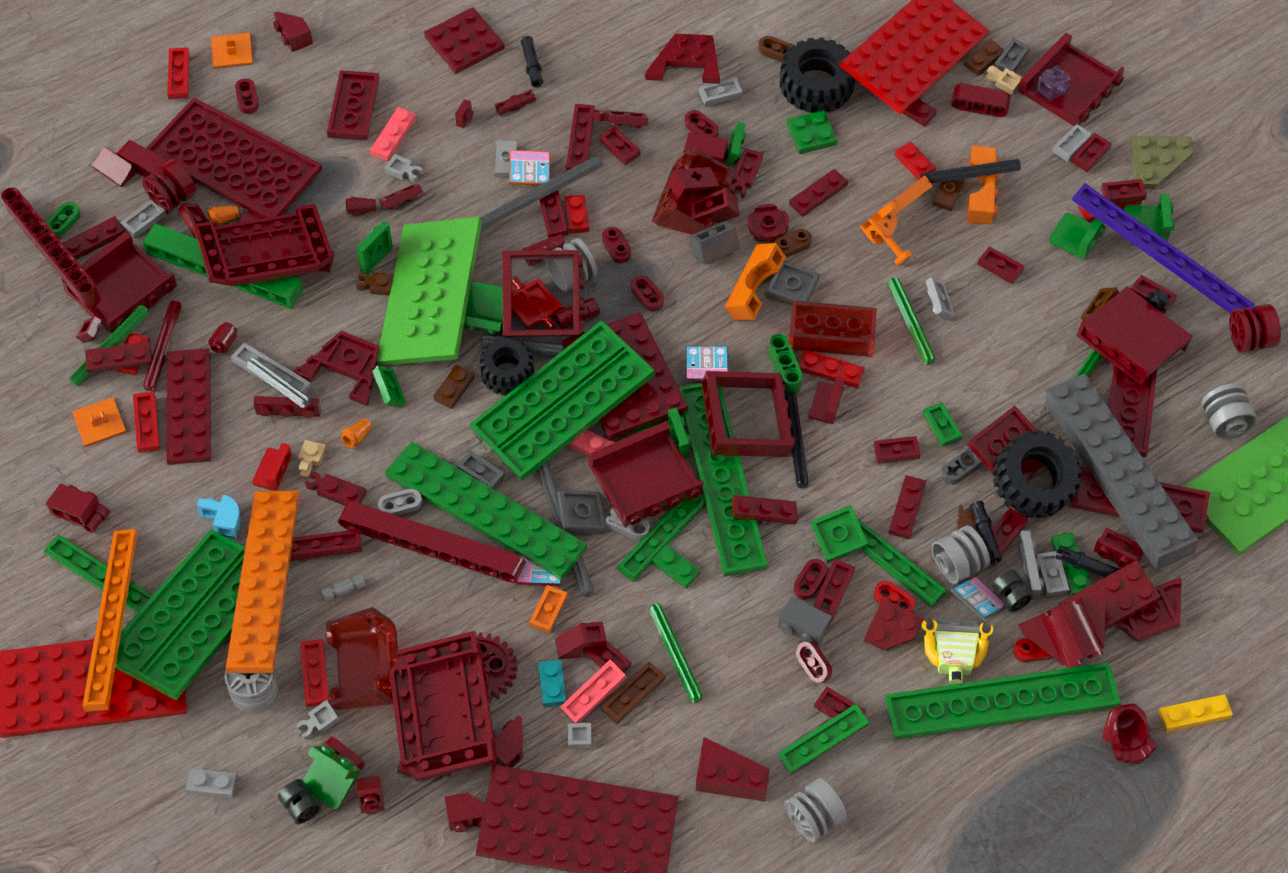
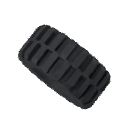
M820 37L818 39L808 38L807 41L801 40L797 42L796 46L792 45L784 54L783 61H781L780 88L782 89L783 96L787 97V101L790 104H795L796 108L800 110L805 109L809 113L823 110L831 112L834 111L835 107L838 109L843 106L844 103L848 102L851 94H853L855 78L840 67L842 60L850 54L849 50H845L843 45L840 43L836 44L834 40L829 39L828 41ZM820 70L829 73L833 77L828 80L816 81L805 77L803 73Z
M1036 430L1034 433L1031 431L1024 432L1007 444L995 460L996 465L993 467L992 473L996 476L993 479L994 486L999 488L997 494L999 498L1003 497L1005 499L1004 504L1007 507L1012 506L1016 512L1020 514L1022 512L1025 513V517L1033 518L1036 515L1039 519L1045 518L1047 515L1052 516L1075 497L1077 489L1081 485L1079 477L1082 476V469L1077 466L1080 463L1077 456L1074 457L1073 448L1071 446L1067 447L1064 444L1065 440L1061 437L1059 439L1055 438L1053 433L1048 432L1045 435L1044 431ZM1034 459L1045 464L1053 478L1052 490H1040L1031 486L1023 477L1021 460Z

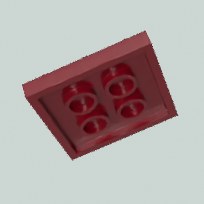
M474 7L424 32V37L455 74L505 49L504 42Z
M1014 405L969 440L966 445L993 473V467L996 465L995 460L1007 444L1016 436L1022 435L1027 431L1034 433L1037 429ZM1034 459L1021 460V471L1025 480L1030 478L1045 464Z

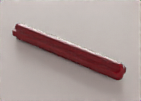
M171 300L152 355V365H149L143 383L146 391H154L181 310V303L179 301Z

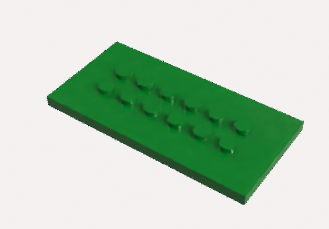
M601 320L469 425L523 481L656 374L654 369Z
M210 529L121 631L115 668L177 700L231 636L246 547Z

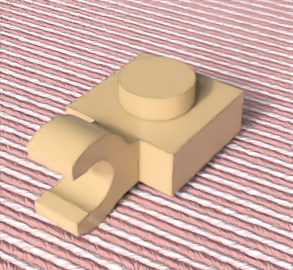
M992 65L987 70L988 74L985 77L990 82L996 81V87L1011 95L1019 86L1022 78L1008 69L1002 72Z
M308 440L304 441L298 456V460L301 462L299 465V470H301L300 476L309 478L313 465L320 467L326 452V444Z

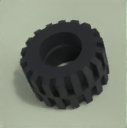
M502 337L503 340L495 339L493 344L489 342L486 345L487 349L483 348L482 355H480L483 383L487 385L489 390L493 389L494 393L502 392V395L505 396L534 373L533 354L530 352L529 346H524L523 341L517 342L516 338L513 337L511 340L507 339V337ZM503 363H513L517 365L516 367L509 370H502L498 368V366Z

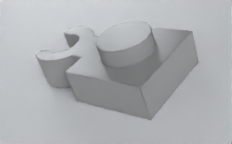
M394 154L385 166V173L401 180L406 176L409 177L411 182L417 183L418 178L414 174L423 175V169L419 166H413L411 160Z
M326 700L308 713L311 719L300 721L296 727L300 731L308 727L307 732L302 735L308 740L314 736L317 729L322 734L338 723L340 718Z

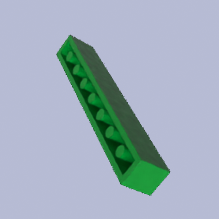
M154 224L143 240L146 254L208 277L195 238L190 237L186 233L176 232L167 226ZM296 275L232 286L289 309L293 308L303 292L301 279Z

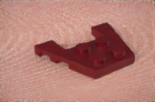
M675 33L645 72L646 80L663 81L667 66L704 68L702 75L703 83L720 84L721 80L713 35Z
M340 331L322 346L321 351L315 356L311 355L306 359V363L303 366L297 367L293 372L311 383L319 369L325 367L357 380L358 382L349 394L350 399L368 406L374 380L372 371L377 365L379 345Z

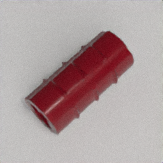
M559 233L545 240H540L538 243L531 244L523 248L522 251L553 250L557 247L563 250L566 242ZM525 259L529 266L535 263H540V261L545 260Z
M594 297L584 300V310H580V319L584 318L585 321L600 314L599 306ZM573 305L555 312V320L560 329L573 326Z

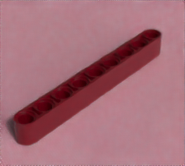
M14 187L5 189L1 193V198L8 213L81 303L86 307L96 306L100 302L101 297L94 281L20 191Z
M352 501L347 502L338 519V524L347 530L360 529V534L510 583L518 581L526 564L525 559L517 554Z

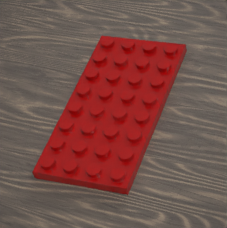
M911 0L842 60L840 67L901 115L985 39L990 30L952 0Z
M94 639L0 651V737L6 738L187 714L186 689L175 700L115 668L108 710L85 712L83 700Z

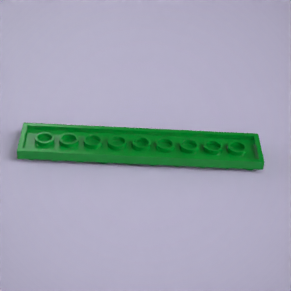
M701 383L678 387L688 406V411L684 412L683 416L687 432L691 437V448L700 481L704 482L702 492L723 576L765 570L768 565L757 522L755 520L733 518L732 497L734 495L749 496L740 457L712 455ZM717 387L725 438H734L722 388Z
M411 442L385 471L386 477L406 489L419 491L421 498L515 554L522 556L561 581L587 550L585 542L414 442Z
M1109 662L885 694V702L894 740L1112 709L1121 705Z

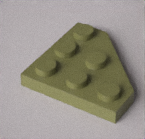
M1131 136L1130 139L1134 179H1142L1145 189L1158 188L1163 180L1175 173L1180 165L1185 161L1187 162L1193 155L1191 136Z

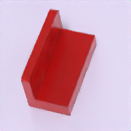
M281 443L279 450L267 448L252 480L254 486L277 491L292 458L289 444Z

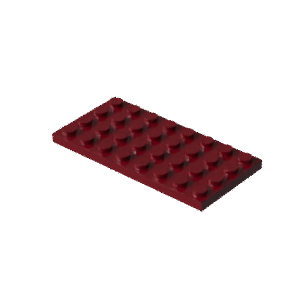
M195 97L146 148L167 161L169 159L177 161L188 172L194 182L262 218L283 215L323 170L322 164Z
M493 764L476 856L573 873H667L679 796Z

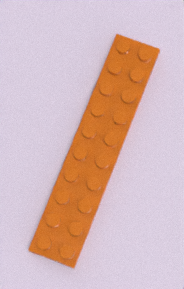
M255 491L226 664L227 673H274L300 497L299 491Z

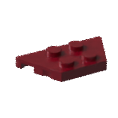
M1179 577L1156 586L1155 588L1160 594L1161 600L1117 623L1115 626L1136 642L1180 627L1181 578Z

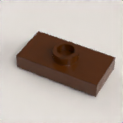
M965 179L941 182L932 205L952 211Z

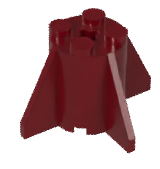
M1103 588L1077 598V604L1075 601H1069L1047 611V617L1045 613H1042L1018 624L1021 632L1062 666L1066 665L1067 668L1081 664V658L1086 656L1088 659H1092L1102 655L1106 616V594Z

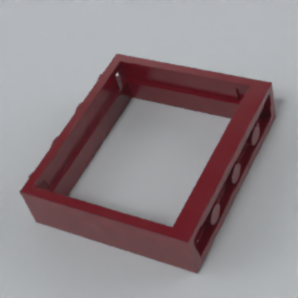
M579 250L502 251L504 337L580 336V331H584V318L580 319V310H584V297H580V289H584V277L580 276V268H583L584 262L583 255H579ZM573 259V329L513 330L512 260Z
M706 371L701 385L712 455L787 457L791 449L794 448L795 439L794 436H791L790 429L792 423L791 418H788V401L785 400V383L782 382L781 374ZM717 387L771 389L780 440L725 438Z

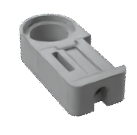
M614 508L611 509L610 516H607L605 520L607 529L637 541H641L650 531L649 523L645 519H642L636 525L630 524L624 527ZM641 525L645 527L646 531L638 534L633 529Z

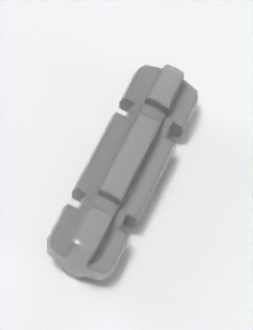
M357 575L353 577V580L349 578L334 584L332 588L330 586L321 590L325 601L334 599V596L340 597L353 592L354 588H357V590L365 587V580L362 575Z

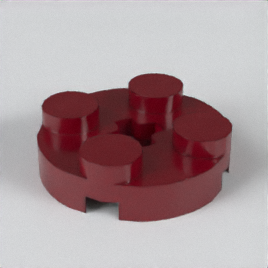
M773 204L757 206L748 217L749 232L753 235L754 240L758 242H773L777 238L786 235L789 227L787 213L784 210L782 212L780 209H777V206ZM769 220V222L773 224L765 225V222Z

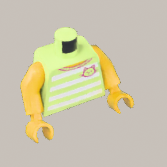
M924 620L922 628L926 631V635H924L926 656L937 667L938 673L949 675V683L951 685L962 684L963 675H971L972 669L978 668L986 657L990 641L988 635H991L993 632L992 624L990 631L985 633L982 631L983 623H981L979 626L981 637H979V633L936 631L937 623L935 620H932L933 627L928 630Z

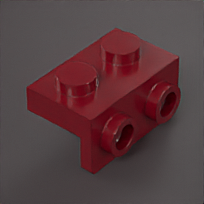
M1107 527L1101 537L1098 538L1093 550L1100 557L1117 563L1121 568L1136 560L1139 562L1144 554L1137 542Z

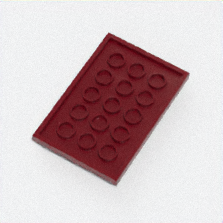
M641 312L606 324L654 369L656 374L599 420L607 440L609 441L668 419L669 409L677 408L679 414L687 412L688 406ZM586 332L580 333V336H572L562 340L564 348L566 349Z

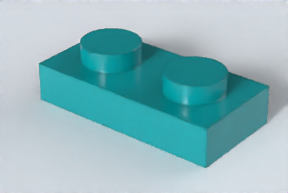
M561 660L538 662L543 707L563 705L566 702Z

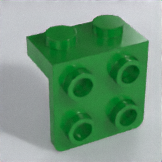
M1161 193L1157 206L1126 205L1124 208L1125 212L1166 241H1168L1170 232L1174 231L1175 219H1171L1173 202H1170L1169 194Z
M1065 213L1050 235L1049 243L1085 259L1089 251L1094 250L1098 237L1103 236L1107 226L1098 218L1093 223H1090L1071 213Z
M476 281L471 283L464 321L466 329L477 330L478 327L484 328L485 332L490 334H497L498 331H503L502 286Z
M677 408L669 409L667 421L670 426L669 435L683 458L689 457V446L692 445L690 434L685 433L683 415L679 416ZM654 424V425H650V426H646V427H644V428L638 429V430H636V434L639 433V432H641V431H644V430H646V429H648V428H651V427H653V426H656V425H658V424Z
M325 744L322 746H312L308 755L315 760L303 781L309 787L311 794L331 808L339 809L361 770L354 766L351 760L339 756L333 748Z

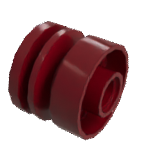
M169 159L159 166V173L152 171L150 176H145L142 179V185L149 198L157 206L163 208L166 214L179 207V200L187 201L197 192L196 186L188 172L173 159Z
M1270 303L1253 306L1252 310L1247 307L1242 308V310H1232L1230 313V335L1233 345L1239 353L1254 351L1258 347L1265 349L1279 345L1281 338L1280 321L1275 308Z

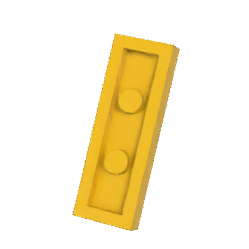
M1225 694L1162 707L1158 711L1165 732L1231 719L1233 716Z

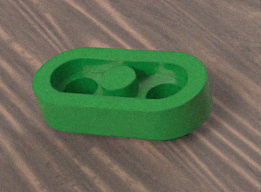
M73 202L63 203L46 221L48 227L57 237L63 236L79 219L80 211L78 205Z

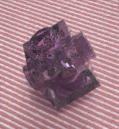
M1056 65L1050 70L1047 69L1039 77L1037 90L1049 101H1052L1068 91L1070 76Z

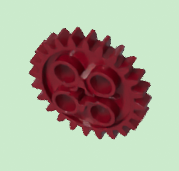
M480 632L478 639L481 650L485 652L482 657L489 703H491V696L500 699L499 692L507 694L506 686L513 687L512 680L517 678L515 671H518L517 664H515L517 661L516 656L513 655V649H507L506 641L500 644L499 636L492 640L491 633L486 638H483ZM493 666H501L499 670L491 669Z

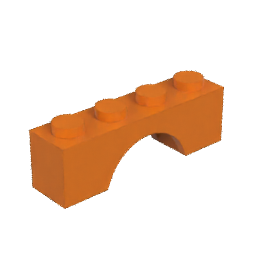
M971 147L969 166L999 161V156H996V147ZM999 174L976 177L984 187L969 196L967 223L992 224L993 216L997 217L998 204H994V200L998 198V188H995V184H998Z
M777 243L756 244L725 305V308L734 320H755L762 306V302L756 296V290L767 277L779 272L786 258Z

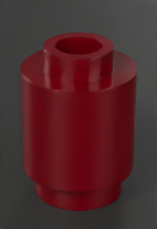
M228 322L219 325L208 340L210 349L218 354L226 353L237 337V328Z

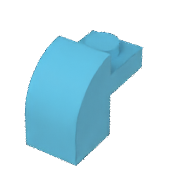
M227 495L222 496L221 502L212 498H199L197 509L200 517L215 519L213 523L215 532L227 538L238 539L242 527V518L235 500Z

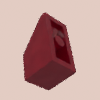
M726 188L690 202L692 220L724 222L740 216L737 197Z

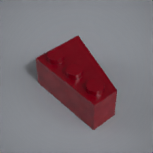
M703 737L696 778V791L765 802L770 769Z

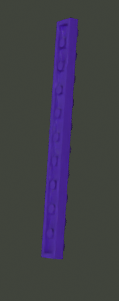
M1084 183L1072 198V201L1227 312L1231 313L1232 310H1242V308L1247 307L1252 309L1255 305L1088 184Z

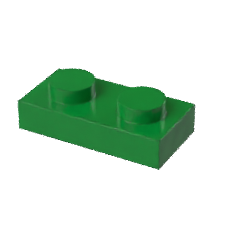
M738 121L732 132L725 164L733 166L736 159L740 160L743 152L741 144L744 143L747 135L744 132L745 123Z
M377 366L372 372L385 405L402 408L406 404V400L394 370Z
M943 402L923 409V415L942 447L962 440V434Z
M665 545L652 559L653 565L685 589L700 575L699 568L668 545Z

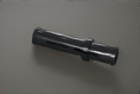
M525 36L521 39V44L527 64L526 72L530 76L531 86L538 88L543 84L542 68L537 60L533 38Z
M976 501L978 508L973 502L970 505V509L975 519L974 526L978 529L980 537L987 547L990 564H996L994 556L999 563L1002 561V556L998 549L991 528L992 521L987 516L984 502Z
M1060 546L1056 552L1060 554L1056 555L1057 560L1073 565V568H1082L1102 577H1107L1120 570V568L1085 556L1084 552H1075L1064 546Z

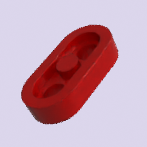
M890 581L877 583L874 589V598L878 603L883 599L897 606H905L906 610L914 612L915 601L912 596ZM887 593L889 596L884 597L881 594Z
M1029 638L1019 639L1015 643L1013 654L1020 662L1027 663L1052 659L1049 654ZM1026 646L1030 650H1024L1022 647Z

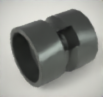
M1009 570L1003 573L992 584V588L998 597H1003L1002 602L1009 612H1016L1022 609L1034 597L1028 586L1022 584L1023 580L1016 570Z
M296 779L287 784L277 796L284 808L289 809V815L298 825L311 820L321 809V804L313 794H310L309 787L302 779Z

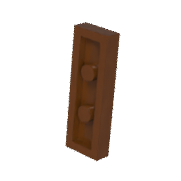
M648 661L601 706V711L618 725L665 680V675Z

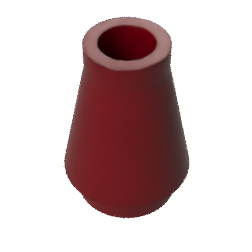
M353 196L346 199L347 215L357 216L376 211L375 199Z

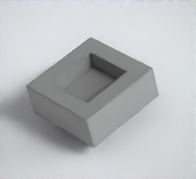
M568 723V749L592 748L591 723Z

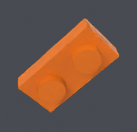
M547 585L529 621V626L550 634L568 598V592Z

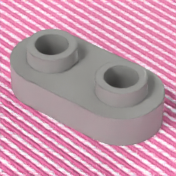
M406 489L387 494L378 501L379 510L396 516L417 511L422 505L421 494L415 489Z

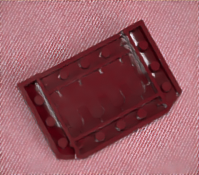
M316 204L295 207V213L220 226H215L214 221L193 224L195 237L210 283L238 286L313 273L333 261V253Z
M472 631L398 650L395 666L390 671V682L400 760L410 771L414 779L418 782L496 763L495 737L482 650L477 633Z

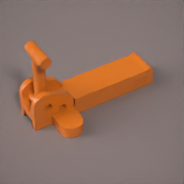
M925 175L860 226L874 244L879 245L884 241L897 256L894 262L898 266L912 256V252L910 250L903 251L891 236L898 223L896 215L932 188V183L928 182L929 180Z

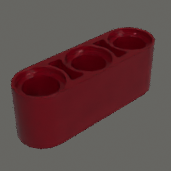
M960 83L954 87L951 105L953 108L961 111L1005 117L1008 114L1011 96L1005 91Z
M128 140L116 153L130 163L134 171L143 177L150 176L152 171L159 173V166L167 161L131 140Z

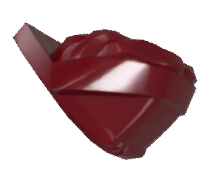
M1125 704L1115 707L1109 712L1102 739L1111 743L1116 761L1139 764L1150 757L1151 753L1157 748L1149 734L1150 726L1146 713L1137 704Z

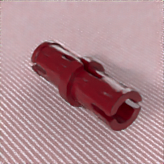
M530 89L517 96L512 95L509 99L495 104L498 115L501 116L512 110L517 111L521 109L520 107L535 102L536 98L534 93H532L533 91Z

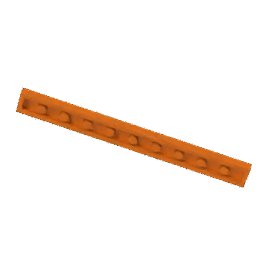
M136 529L119 530L113 533L83 700L85 712L108 710L138 537Z

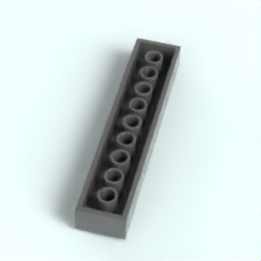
M1084 373L1047 389L1045 405L1154 569L1157 571L1195 554L1198 544L1197 537L1086 374Z

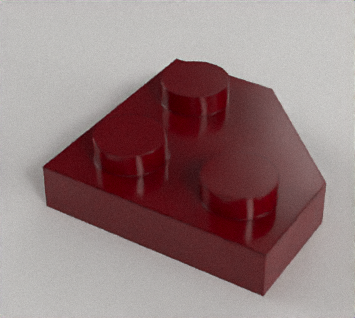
M882 599L866 633L864 642L885 651L904 642L912 641L916 638L924 617Z

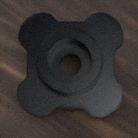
M1161 290L1152 291L1151 296L1147 297L1150 304L1156 309L1164 310L1165 306L1169 304V297Z

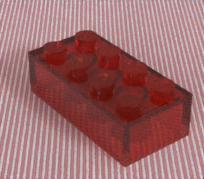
M792 301L789 333L792 350L799 351L808 350L811 352L872 357L875 343L877 308Z

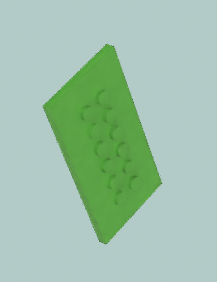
M480 217L404 225L376 361L379 366L458 359L482 226Z
M1288 416L1184 486L1210 492L1207 508L1209 520L1207 524L1238 556L1288 522Z

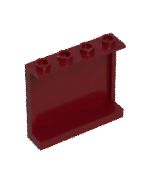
M1065 33L1021 78L1018 92L1075 126L1081 122H1086L1090 113L1099 108L1104 98L1107 99L1111 95L1113 88L1120 86L1124 79L1122 76L1124 67L1122 66L1117 72L1071 45L1072 36Z
M124 232L81 264V267L94 281L101 297L100 302L96 306H84L64 280L61 279L65 292L92 317L96 316L99 318L101 325L111 334L140 305L148 309L177 287L174 274L170 273L168 275L133 243L131 235L127 232Z
M1129 287L1123 289L1083 320L1076 334L1077 337L1141 386L1148 381L1152 372L1179 350L1186 351L1193 337Z
M667 421L589 453L588 466L624 527L630 524L636 525L648 516H656L662 510L669 507L675 508L681 502L687 499H695L702 493L704 482L702 480L697 481L669 435L670 426Z

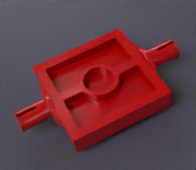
M516 276L514 279L512 278V285L515 288L513 292V313L525 328L530 330L539 324L545 323L549 330L556 329L557 324L551 317L555 315V312L563 308L543 282L537 278L530 283L522 284Z

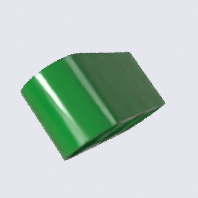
M775 334L770 338L768 351L775 372L781 374L782 382L785 383V393L793 392L798 394L801 390L802 372L788 338L783 334Z

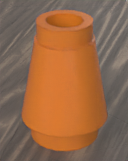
M236 205L212 207L210 210H207L209 222L214 221L216 226H220L238 218L239 210Z
M364 418L344 429L341 435L342 442L349 448L358 447L372 429V424Z

